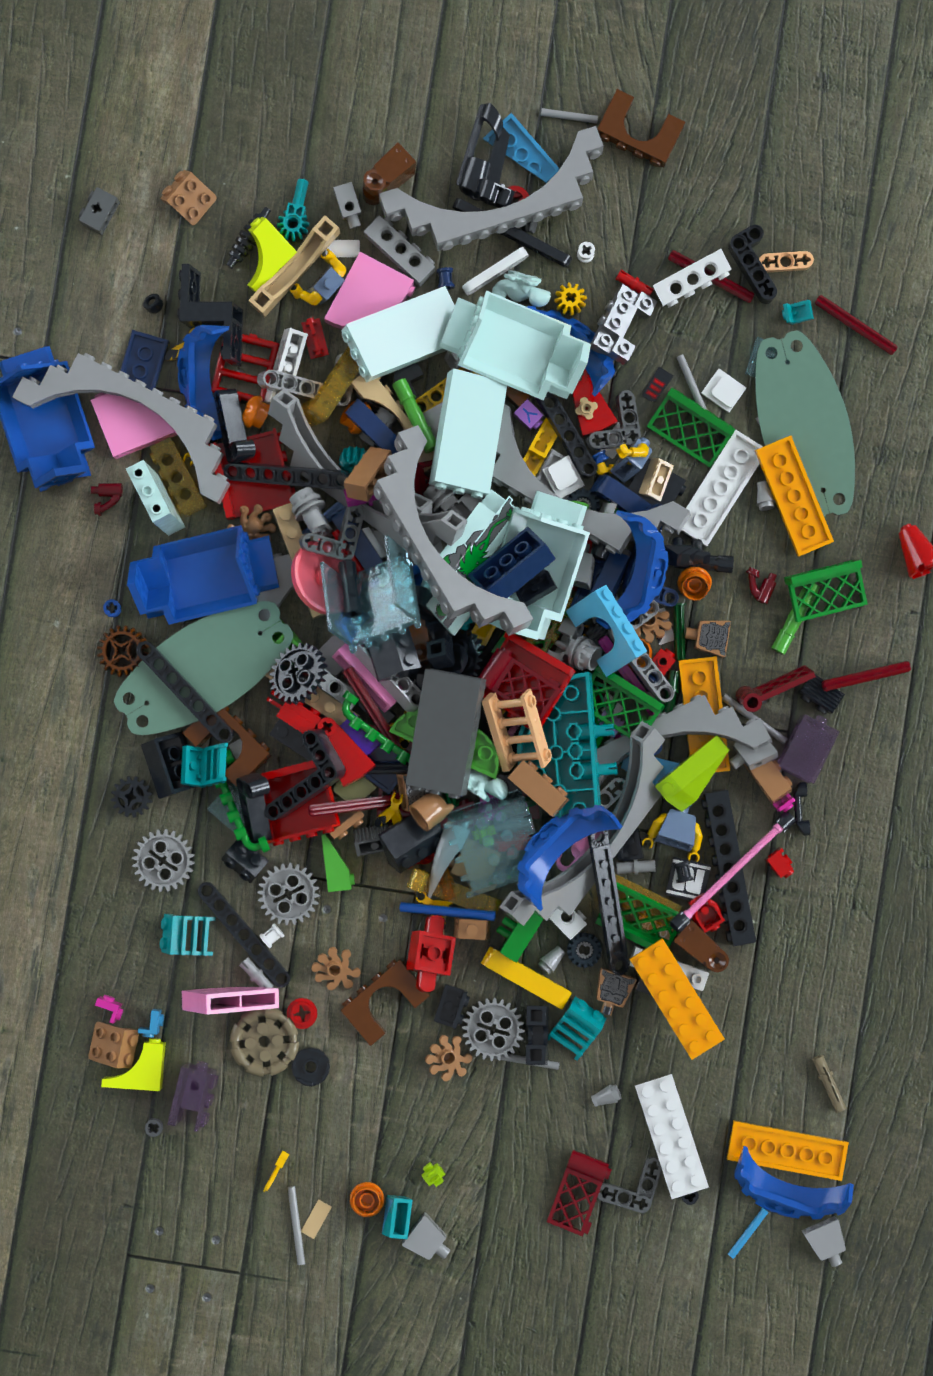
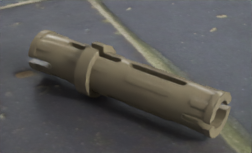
M824 1055L814 1057L812 1061L819 1073L818 1078L823 1082L835 1113L846 1110L847 1107L832 1077L833 1072L828 1068Z

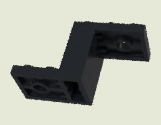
M182 264V270L179 271L181 289L178 291V298L180 300V308L177 311L178 319L191 329H195V327L200 325L229 326V331L221 335L223 338V346L220 349L221 357L232 366L241 367L243 309L233 302H200L201 272L190 264Z

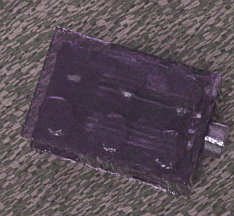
M805 714L800 715L777 761L778 767L809 784H814L840 731L826 725L828 720L820 715H817L816 719Z
M197 1061V1064L187 1062L181 1067L167 1125L176 1126L181 1122L184 1108L198 1112L194 1128L195 1132H198L208 1124L210 1113H207L209 1106H212L214 1100L212 1090L217 1086L219 1075H216L217 1069L208 1068L209 1063L204 1061Z

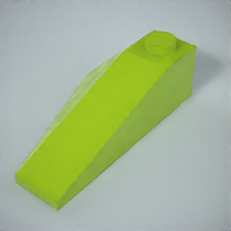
M716 735L661 778L655 785L656 789L667 802L679 811H684L697 801L725 758L729 748Z

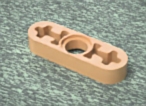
M808 251L767 253L759 258L761 263L765 259L768 262H774L775 258H777V267H775V263L769 264L768 268L765 264H762L767 273L807 270L814 261L813 255ZM803 256H805L806 260H809L806 265L803 262H797L796 266H794L795 260H801ZM782 257L789 258L791 261L790 266H782L780 259Z

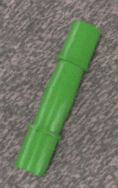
M406 378L396 381L392 386L400 401V405H403L412 426L418 425L427 439L424 447L425 453L434 451L436 439L431 431L432 428L428 426L423 412L415 400L416 396L413 394Z
M814 583L811 590L818 593L820 586ZM802 588L798 596L800 599L806 591L804 588ZM809 592L804 601L812 606L816 596ZM804 604L799 609L800 617L805 616L808 607ZM793 608L771 649L782 655H785L792 640L795 639L796 631L802 621L795 622Z

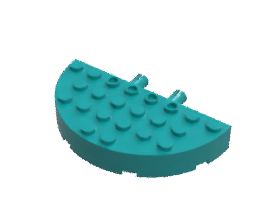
M590 672L578 673L573 675L542 727L548 749L551 750L552 760L545 768L540 767L539 760H530L538 767L537 772L541 775L545 773L553 780L551 784L554 787L558 788L560 786L568 793L566 797L569 801L556 815L559 818L568 814L569 810L573 808L584 809L594 807V805H601L600 775H617L618 773L616 769H610L617 768L616 762L599 764L597 758L596 739L600 736H615V731L610 730L614 729V723L596 725L592 675ZM523 725L521 726L519 735L531 734L528 728ZM533 742L517 744V754L536 752Z

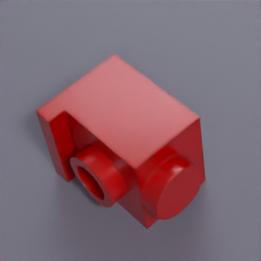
M667 648L665 650L660 649L652 658V661L663 675L666 674L676 661L673 658L675 654ZM661 658L666 660L665 665H660L659 660Z
M779 847L764 860L779 878L783 876L787 878L794 873L790 865L793 862L786 854H781L784 850Z

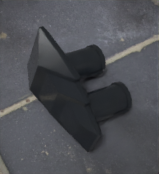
M675 537L672 539V545H665V550L668 552V565L690 567L710 562L711 553L702 550L703 542L700 539H693L691 545H683V539Z

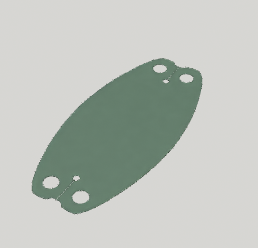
M791 331L782 339L774 337L764 339L757 353L755 380L757 412L764 444L766 446L791 435L824 518L829 513L836 515L847 513L850 510L854 497L855 454L850 421L839 388L815 346L800 331ZM794 340L802 342L803 347L801 351L794 352L791 349V343ZM774 347L777 350L776 358L769 359L766 357L765 352L767 348ZM789 360L790 364L787 365L785 361ZM821 488H825L824 493L821 492ZM841 493L844 495L845 502L842 505L834 503L833 497L835 494Z
M259 601L254 605L204 617L179 630L156 648L210 706L218 712L244 695L272 669L271 666L277 663L275 659L280 660L281 658L280 652L284 654L286 648L290 646L293 632L287 624H283L280 621V611L275 603ZM262 609L269 610L271 614L270 619L267 621L260 620L258 616L259 611ZM258 631H262L263 634L259 636ZM275 632L283 633L284 641L282 643L276 644L273 642L272 636ZM157 659L154 662V667L157 670L164 667L162 659ZM143 660L139 663V667H136L125 679L114 698V704L119 712L127 715L129 730L136 735L161 733L199 721ZM170 673L167 676V681L170 684H174L177 681L175 673ZM188 687L181 688V696L187 698L190 695V689ZM128 692L132 693L135 697L134 703L130 705L125 704L123 701L124 694ZM149 701V705H144V702ZM196 701L193 705L194 710L197 712L202 711L203 703ZM144 715L148 718V725L146 727H139L136 720L139 716Z

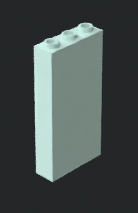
M445 286L345 325L341 330L342 338L348 344L353 360H356L359 366V373L366 383L447 351L439 346L455 305Z
M454 368L447 373L429 480L430 485H434L439 490L451 489L455 494H471V497L476 499H482L490 494L507 385L485 376Z
M144 460L126 468L152 522L168 536L185 528L160 476Z

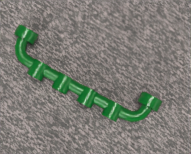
M346 690L342 696L345 698L342 704V712L350 721L348 725L356 731L362 729L366 732L364 736L373 743L375 740L382 744L380 748L388 754L391 751L397 754L395 759L402 764L409 763V753L351 713V703L356 705L359 698Z
M230 749L226 752L228 766L235 762ZM227 782L215 785L216 789L221 788L223 794L219 795L223 806L227 805L229 808V812L226 814L230 823L234 822L237 828L233 830L237 841L241 840L243 845L251 851L262 850L263 853L270 851L265 836L258 838L259 843H252L249 840Z

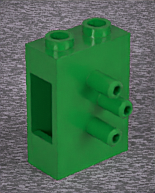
M533 913L523 926L505 917L502 924L512 930L509 931L501 925L497 928L496 932L506 938L499 949L500 953L517 963L543 921V918Z

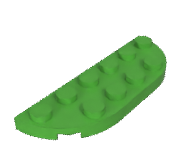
M418 710L407 712L398 718L389 732L413 742ZM478 728L471 769L496 779L499 771V758L492 739Z

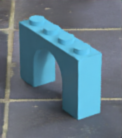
M607 585L595 590L566 610L575 627L592 617L603 619L611 627L615 639L614 646L610 652L596 660L606 677L647 652L643 642L638 637Z

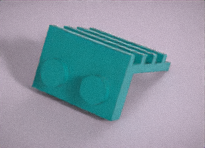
M228 743L205 748L183 746L181 784L205 788L206 786H212V784L225 783Z
M164 914V918L161 921V928L163 930V937L160 939L161 952L169 955L213 956V952L207 951L209 921H215L216 917ZM187 920H192L190 951H185ZM198 920L203 921L201 951H196Z
M575 996L567 1011L548 1034V1041L551 1037L575 1053L574 1059L578 1060L602 1031L607 1018L600 1011L594 1010L584 1000ZM566 1022L567 1024L572 1026L581 1034L589 1038L588 1041H586L584 1038L579 1036L577 1033H575L562 1023ZM560 1030L565 1035L570 1037L572 1040L580 1044L582 1048L580 1049L578 1046L570 1042L568 1039H566L556 1031Z

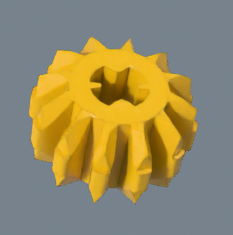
M568 283L567 289L561 285V291H556L555 293L558 298L554 299L555 303H560L557 306V310L564 308L563 314L565 315L568 310L570 311V316L574 315V310L580 313V307L584 308L586 305L583 301L587 299V296L582 295L584 289L577 290L578 284L571 288V283ZM568 296H569L570 298L574 297L573 303H572V301H568V302H567V297H568Z

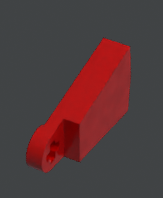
M584 369L581 381H578L572 394L575 410L579 407L580 399L586 397L590 402H596L598 408L594 410L593 418L587 420L582 415H577L582 438L589 436L593 432L603 431L618 422L601 393L599 392L596 396L592 395L593 385L586 369Z
M325 717L318 722L317 729H324V723H332L333 725L330 727V732L327 730L324 732L345 766V776L340 779L343 787L363 778L376 767L372 760L332 718Z

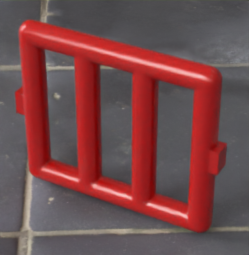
M242 334V342L272 350L269 360L242 353L241 361L267 367L266 371L273 370L280 344L257 338L258 336L255 334ZM221 353L219 354L211 385L212 393H215L216 390L227 389L219 387L222 376L258 384L257 376L225 369V360L221 357ZM266 375L265 380L269 384L271 377ZM262 388L260 396L264 402L267 389ZM237 391L239 402L241 400L249 401V399L255 396Z

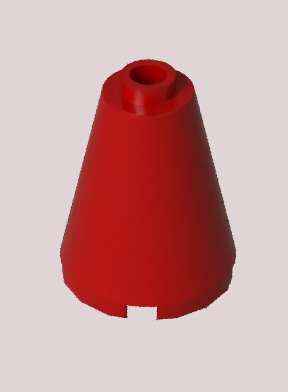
M907 524L903 526L899 532V538L907 572L910 579L920 578L931 573L930 570L933 569V545L916 525Z

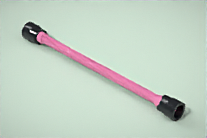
M783 812L775 820L776 823L771 831L757 842L747 854L733 865L688 910L680 911L669 921L670 926L676 932L681 933L690 924V919L694 913L765 847L775 835L785 832L796 822L789 812Z

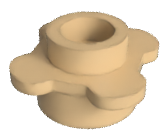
M586 397L580 399V405L576 408L575 412L577 415H582L587 420L593 418V412L598 408L596 402H590Z

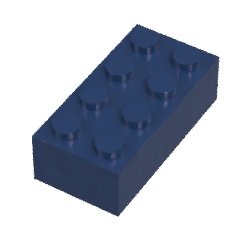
M526 527L467 576L477 587L497 596L508 598L545 567L549 566L556 558L548 546L529 527Z

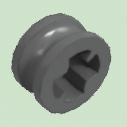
M157 1118L150 1119L145 1125V1132L151 1137L158 1136L163 1130V1123ZM152 1123L154 1125L157 1123L159 1131H150L149 1128L151 1126L149 1124Z

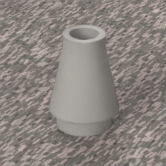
M758 482L757 506L759 510L773 509L775 499L768 482Z
M556 946L552 951L540 958V962L537 965L549 975L555 971L565 952L559 946Z
M610 1084L595 1095H592L591 1098L594 1106L597 1107L599 1105L618 1103V1100L621 1099V1094L616 1084L613 1086Z

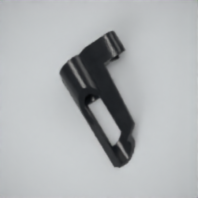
M491 103L479 106L456 185L459 186L460 191L467 197L502 208L512 204L516 191L506 188L502 183L499 184L510 135L503 127V121L499 112ZM484 121L492 127L496 136L488 162L474 157V151Z

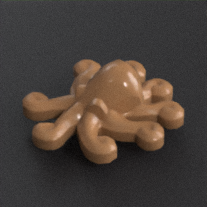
M256 504L254 506V511L248 519L249 508L247 506L240 507L239 510L242 513L240 523L243 531L248 533L249 540L269 535L260 534L259 532L269 531L273 533L276 531V526L273 523L264 525L266 521H271V514L264 513L261 519L257 517L263 511L261 505ZM229 524V525L227 526V528H231V527H235V526H234L233 524Z
M651 606V608L647 611L648 614H652V613H653V612H651V610H653L652 606ZM658 612L635 630L638 637L641 636L640 629L642 628L646 643L654 641V634L657 638H663L665 636L664 630H670L672 627L670 621L663 622L669 618V612ZM636 618V619L634 620V621H635V625H637V623H638V619Z
M336 947L329 948L328 957L324 953L319 954L317 959L320 963L315 962L311 966L313 972L322 971L316 973L315 980L321 982L322 980L334 979V981L327 983L326 987L328 990H334L341 980L345 988H351L353 981L347 979V975L356 978L361 974L360 969L357 967L353 970L348 968V958L351 956V951H342V961H340V957L337 955Z
M442 1035L439 1038V1043L442 1046L437 1044L430 1046V1051L435 1053V1056L427 1055L425 1062L427 1064H432L433 1062L441 1063L440 1065L433 1064L430 1066L429 1071L431 1074L435 1075L438 1071L447 1070V1072L441 1075L443 1081H449L454 1070H456L458 1076L462 1077L466 1074L467 1070L461 1067L460 1062L470 1063L472 1055L469 1053L464 1056L460 1055L459 1044L462 1041L461 1037L454 1036L452 1038L453 1049L448 1043L446 1035Z

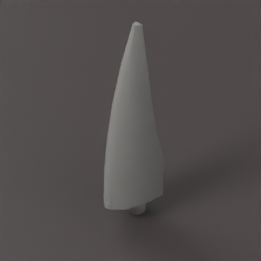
M465 817L460 825L448 820L444 827L432 864L428 889L429 898H431L443 873L463 847L470 832L467 827L471 820Z

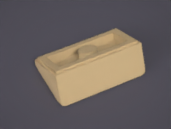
M652 458L639 494L661 501L674 465L660 458Z

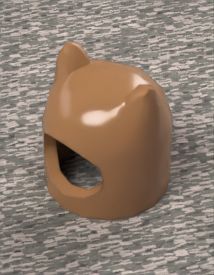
M432 793L425 794L409 806L412 817L425 831H429L443 821L454 809L453 804H447L441 796Z

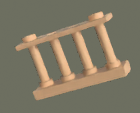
M527 689L520 697L521 699L500 701L496 693H489L482 700L502 772L510 771L518 761L539 760L541 768H545L552 760L551 750L548 749L536 708V698L532 694L531 689ZM523 706L526 717L505 719L501 709ZM529 725L531 732L529 735H508L506 726ZM533 742L536 752L515 754L511 744Z

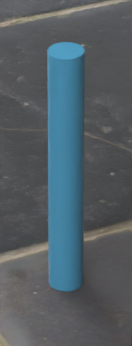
M762 1208L734 1244L728 1252L731 1258H735L769 1213L767 1210Z

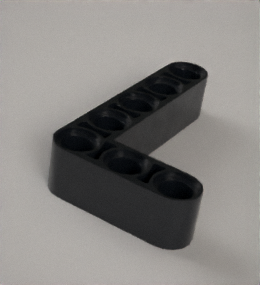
M322 729L308 730L302 735V742L318 770L265 807V816L269 820L274 821L288 816L345 776V766Z

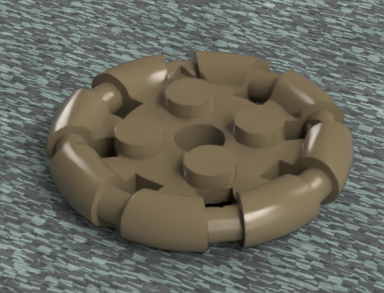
M273 1008L247 1011L240 1016L241 1019L238 1023L234 1024L230 1034V1042H232V1049L230 1050L236 1063L239 1066L242 1065L246 1072L262 1077L267 1074L273 1076L287 1069L291 1060L294 1061L299 1049V1042L297 1041L298 1030L290 1018L287 1019L281 1010ZM265 1016L266 1022L259 1023V1017ZM276 1020L283 1024L281 1028L274 1024ZM246 1024L252 1026L248 1032L244 1029ZM288 1035L290 1042L284 1043L283 1036ZM262 1036H267L270 1039V1044L266 1047L261 1046L259 1043V1039ZM240 1040H245V1047H240ZM281 1051L285 1053L283 1059L278 1057ZM249 1054L255 1059L252 1064L246 1059ZM270 1060V1066L264 1067L263 1061L267 1062Z

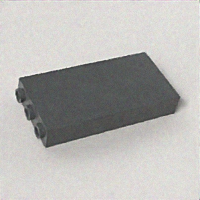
M425 669L405 785L412 786L411 789L423 791V788L429 789V793L441 795V792L448 793V797L456 799L467 795L487 679L436 669Z

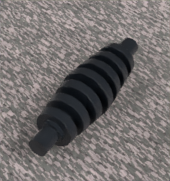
M264 207L261 213H255L253 217L255 219L258 217L267 219L271 210ZM250 219L248 223L251 224L254 219ZM247 224L243 227L245 231L241 230L239 232L242 238L237 237L235 240L239 245L233 244L232 246L235 252L231 250L229 252L230 259L226 266L230 269H233L236 263H241L244 260L241 255L247 257L248 252L246 250L251 252L254 249L252 245L256 246L254 237L248 231L251 226Z

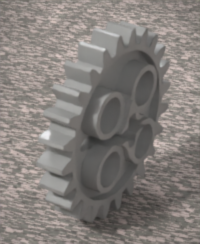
M159 829L156 832V836L153 832H149L150 838L143 836L144 843H137L141 848L133 850L138 855L132 857V859L137 860V863L133 864L132 867H138L134 874L142 875L139 881L145 879V887L152 884L151 890H154L158 886L159 892H162L163 888L166 887L168 892L171 890V885L177 889L178 882L184 885L183 878H190L187 872L194 871L189 866L195 864L194 861L190 860L195 854H189L193 847H186L188 840L182 842V834L175 837L176 831L169 835L168 829H165L163 834ZM159 842L165 843L166 849L164 852L157 850ZM153 850L160 857L166 856V861L177 867L178 870H173L166 863L161 865V859L152 855L149 851ZM174 853L181 855L182 860L180 863L173 861L172 856ZM149 857L155 861L153 868L146 866V859ZM164 868L168 869L171 873L169 879H164L161 875Z
M291 862L288 868H286L284 863L281 864V869L274 866L275 872L273 873L268 870L269 877H262L265 883H259L263 890L257 893L263 895V897L258 899V901L264 902V905L260 908H267L265 915L271 913V920L277 917L278 924L282 920H285L286 925L289 924L290 920H292L294 925H296L297 919L304 922L303 915L309 918L310 914L308 911L315 912V908L312 905L319 904L315 900V898L320 897V894L315 893V890L320 888L319 886H314L317 879L311 880L310 877L313 873L311 872L307 875L306 867L301 871L300 864H297L295 868H293ZM292 875L298 878L296 886H291L288 883V878ZM277 884L281 887L279 895H274L271 892L272 885ZM304 885V889L291 895L292 899L286 897L274 903L273 900L284 895L286 889L291 891ZM299 893H304L307 896L305 903L297 901ZM281 902L289 904L290 909L288 912L280 910Z
M486 998V1004L483 1005L481 1001H478L479 1008L474 1005L472 1006L473 1013L467 1011L470 1018L463 1019L468 1024L462 1027V1029L467 1030V1033L462 1036L469 1038L465 1044H472L470 1051L477 1050L475 1056L482 1053L483 1060L488 1055L491 1061H493L494 1056H497L500 1061L502 1054L508 1058V1051L513 1054L515 1053L513 1046L520 1047L516 1041L523 1040L519 1033H523L525 1030L520 1029L519 1026L523 1025L524 1022H518L522 1015L514 1014L517 1008L511 1010V1003L505 1006L504 999L497 1003L496 998H494L493 1002L490 1003L489 999ZM486 1011L490 1012L493 1016L492 1021L488 1023L482 1020V1014ZM502 1018L510 1019L511 1026L509 1028L501 1027L500 1020ZM477 1023L490 1027L496 1024L497 1029L509 1032L510 1035L506 1036L498 1032L492 1035L490 1034L491 1030L479 1027ZM477 1031H485L487 1037L484 1041H479L476 1038ZM497 1036L503 1037L505 1039L504 1046L497 1047L494 1039Z

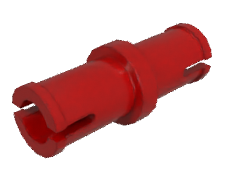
M622 269L615 279L637 293L642 291L650 296L654 288L641 282L640 278H635Z

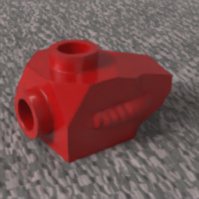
M704 893L688 902L689 906L691 907ZM708 899L692 916L694 923L704 933L717 930L720 927L719 924L725 921L718 904L712 899Z

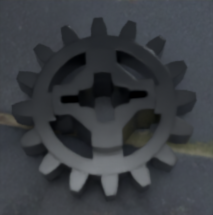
M127 776V781L120 779L121 785L114 784L117 790L111 791L115 795L111 801L116 802L113 808H120L119 814L125 812V817H129L130 813H132L134 818L137 817V812L143 815V809H150L147 803H153V800L149 799V796L153 795V793L148 792V789L151 787L150 785L144 786L146 780L143 779L139 782V777L135 776L134 780H132L131 776ZM131 784L128 790L121 791L123 787ZM139 787L143 790L144 796L140 794ZM134 792L133 795L136 796V799L130 802L131 799L128 798V794ZM120 798L124 800L125 807L121 804ZM142 803L139 808L133 810L135 804Z

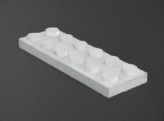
M735 430L686 507L690 511L691 516L681 530L683 533L693 539L702 540V545L708 546L760 464L755 450L763 446Z
M672 1074L636 1085L638 1098L671 1199L709 1188Z

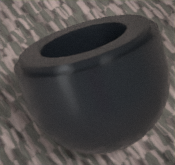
M151 294L145 298L143 306L149 313L156 314L162 310L163 300L158 294ZM155 299V302L149 305L150 300Z

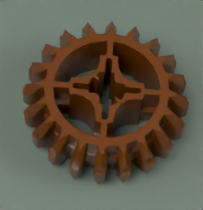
M127 625L124 626L123 631L121 626L116 627L117 632L110 628L111 635L109 636V634L104 633L103 635L107 639H99V642L103 643V647L97 646L98 650H102V653L97 654V657H104L99 663L101 665L107 663L104 670L107 671L111 668V675H114L117 671V676L122 677L124 671L125 676L128 677L130 675L129 670L133 672L135 667H139L138 665L142 661L138 654L136 659L131 654L134 643L136 642L138 646L139 643L147 640L146 638L139 639L142 633L137 632L135 634L136 629L133 627L129 631ZM119 636L131 637L129 641L123 644L115 640ZM110 644H112L115 650L111 660L108 655ZM144 645L141 648V653L144 656L149 655V653L143 652L144 649L149 648L148 645ZM119 647L127 648L125 651H127L126 654L128 656L119 655ZM124 658L131 662L130 665L125 667L114 665L117 661L119 662Z

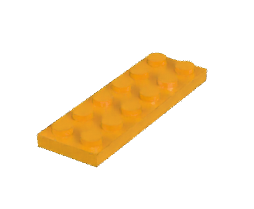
M790 435L755 450L797 556L804 555L834 542L792 436Z
M717 656L678 661L683 705L691 702L690 699L694 696L705 695L714 714H718V710L723 708ZM687 734L689 756L715 736ZM720 737V739L727 746V739ZM728 753L715 772L730 771Z
M663 938L629 958L691 1060L725 1040Z
M733 1120L727 1160L738 1162L743 1146H747L752 1159L758 1166L842 1181L849 1143L837 1139Z

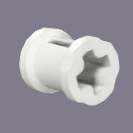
M583 242L579 245L577 257L581 262L588 263L593 259L594 245L590 242ZM583 249H584L585 251H588V250H589V251H590V252H589V255H588V254H584V255H583V254H582V253H583Z
M274 923L264 934L261 933L259 936L271 948L275 941L280 937L283 938L285 935Z

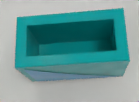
M387 1195L382 1229L383 1235L389 1238L408 1239L412 1199L405 1196Z

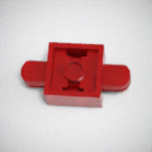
M270 697L266 699L280 709L276 715L278 718L302 734L305 731L317 729L318 722L322 719L320 717L322 713L313 707L310 709L306 708V703L298 702V705L293 703L290 705L284 702L282 706ZM323 724L324 729L330 732L331 728Z
M439 915L427 917L424 931H412L406 970L418 972L416 988L420 992L433 991L437 976H450L456 937L443 935L445 920Z

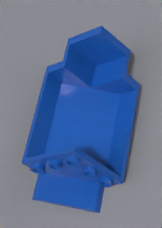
M50 346L0 362V369L3 377H0V419L17 472L30 471L34 487L39 488L40 492L48 490V488L54 485L60 486L73 482L75 478L91 476L85 453L95 448L78 393L56 398L34 409L12 397L22 377L26 379L33 377L40 381L41 384L50 365L54 367L60 365L68 370V374L70 370L68 362L54 360Z
M242 525L153 546L152 557L130 562L127 586L139 614H146L148 619L165 615L168 625L257 604V596L260 595V592L280 588L270 536L249 540L248 533L243 531Z

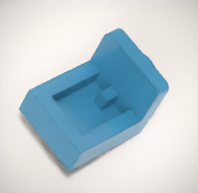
M162 1009L151 1010L150 1028L140 1027L138 1033H143V1037H154V1034L157 1035L160 1032V1026L164 1024V1014H161Z

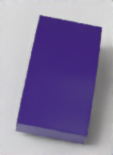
M348 719L340 725L344 732L367 756L381 745L377 740L373 743L364 736L366 732L362 729L356 731L349 726L350 721Z

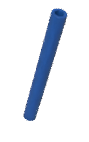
M400 903V912L495 921L496 911Z

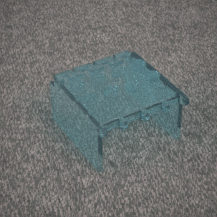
M388 535L384 536L387 561L375 565V568L370 567L360 571L359 576L357 574L358 597L361 602L362 613L355 618L344 616V598L339 573L326 563L320 562L328 631L349 645L351 654L356 653V647L365 644L366 648L371 647V641L382 637L383 641L389 640L388 634L398 630L402 635L406 633V627L414 625L416 629L421 627L412 561L408 558L407 551Z
M518 789L508 792L504 800L494 797L489 802L482 801L452 811L446 816L449 822L443 824L444 829L452 827L455 835L454 839L448 841L449 845L457 844L461 857L454 859L455 863L463 862L467 875L460 877L461 882L469 880L467 884L471 891L466 893V898H471L518 881V863L522 861L526 852L524 849L533 837H529V835L536 833L532 818L524 819L525 816L530 815L525 797Z

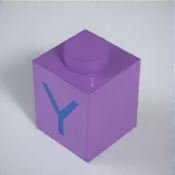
M526 400L514 412L513 416L527 430L531 431L533 428L537 430L541 426L544 415L529 400Z

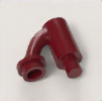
M99 483L98 486H91V494H98L99 497H111L103 505L102 502L94 504L95 515L102 516V512L118 503L123 496L122 483Z
M749 567L746 573L749 575L750 591L756 601L767 605L776 586L774 581L777 575L770 573L767 579L764 578L760 589H758L755 578H759L760 571Z

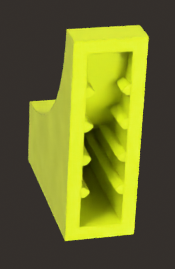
M264 217L256 218L250 224L251 228L248 230L254 237L258 248V266L253 278L247 284L255 292L297 253Z
M149 1038V1041L144 1042L141 1056L134 1067L121 1075L104 1077L101 1087L160 1091L163 1083L166 1042H161L159 1038Z

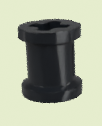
M690 861L673 864V867H676L677 883L694 880L689 869Z
M696 1191L691 1194V1198H687L685 1195L681 1196V1198L687 1205H693L698 1200L699 1194Z

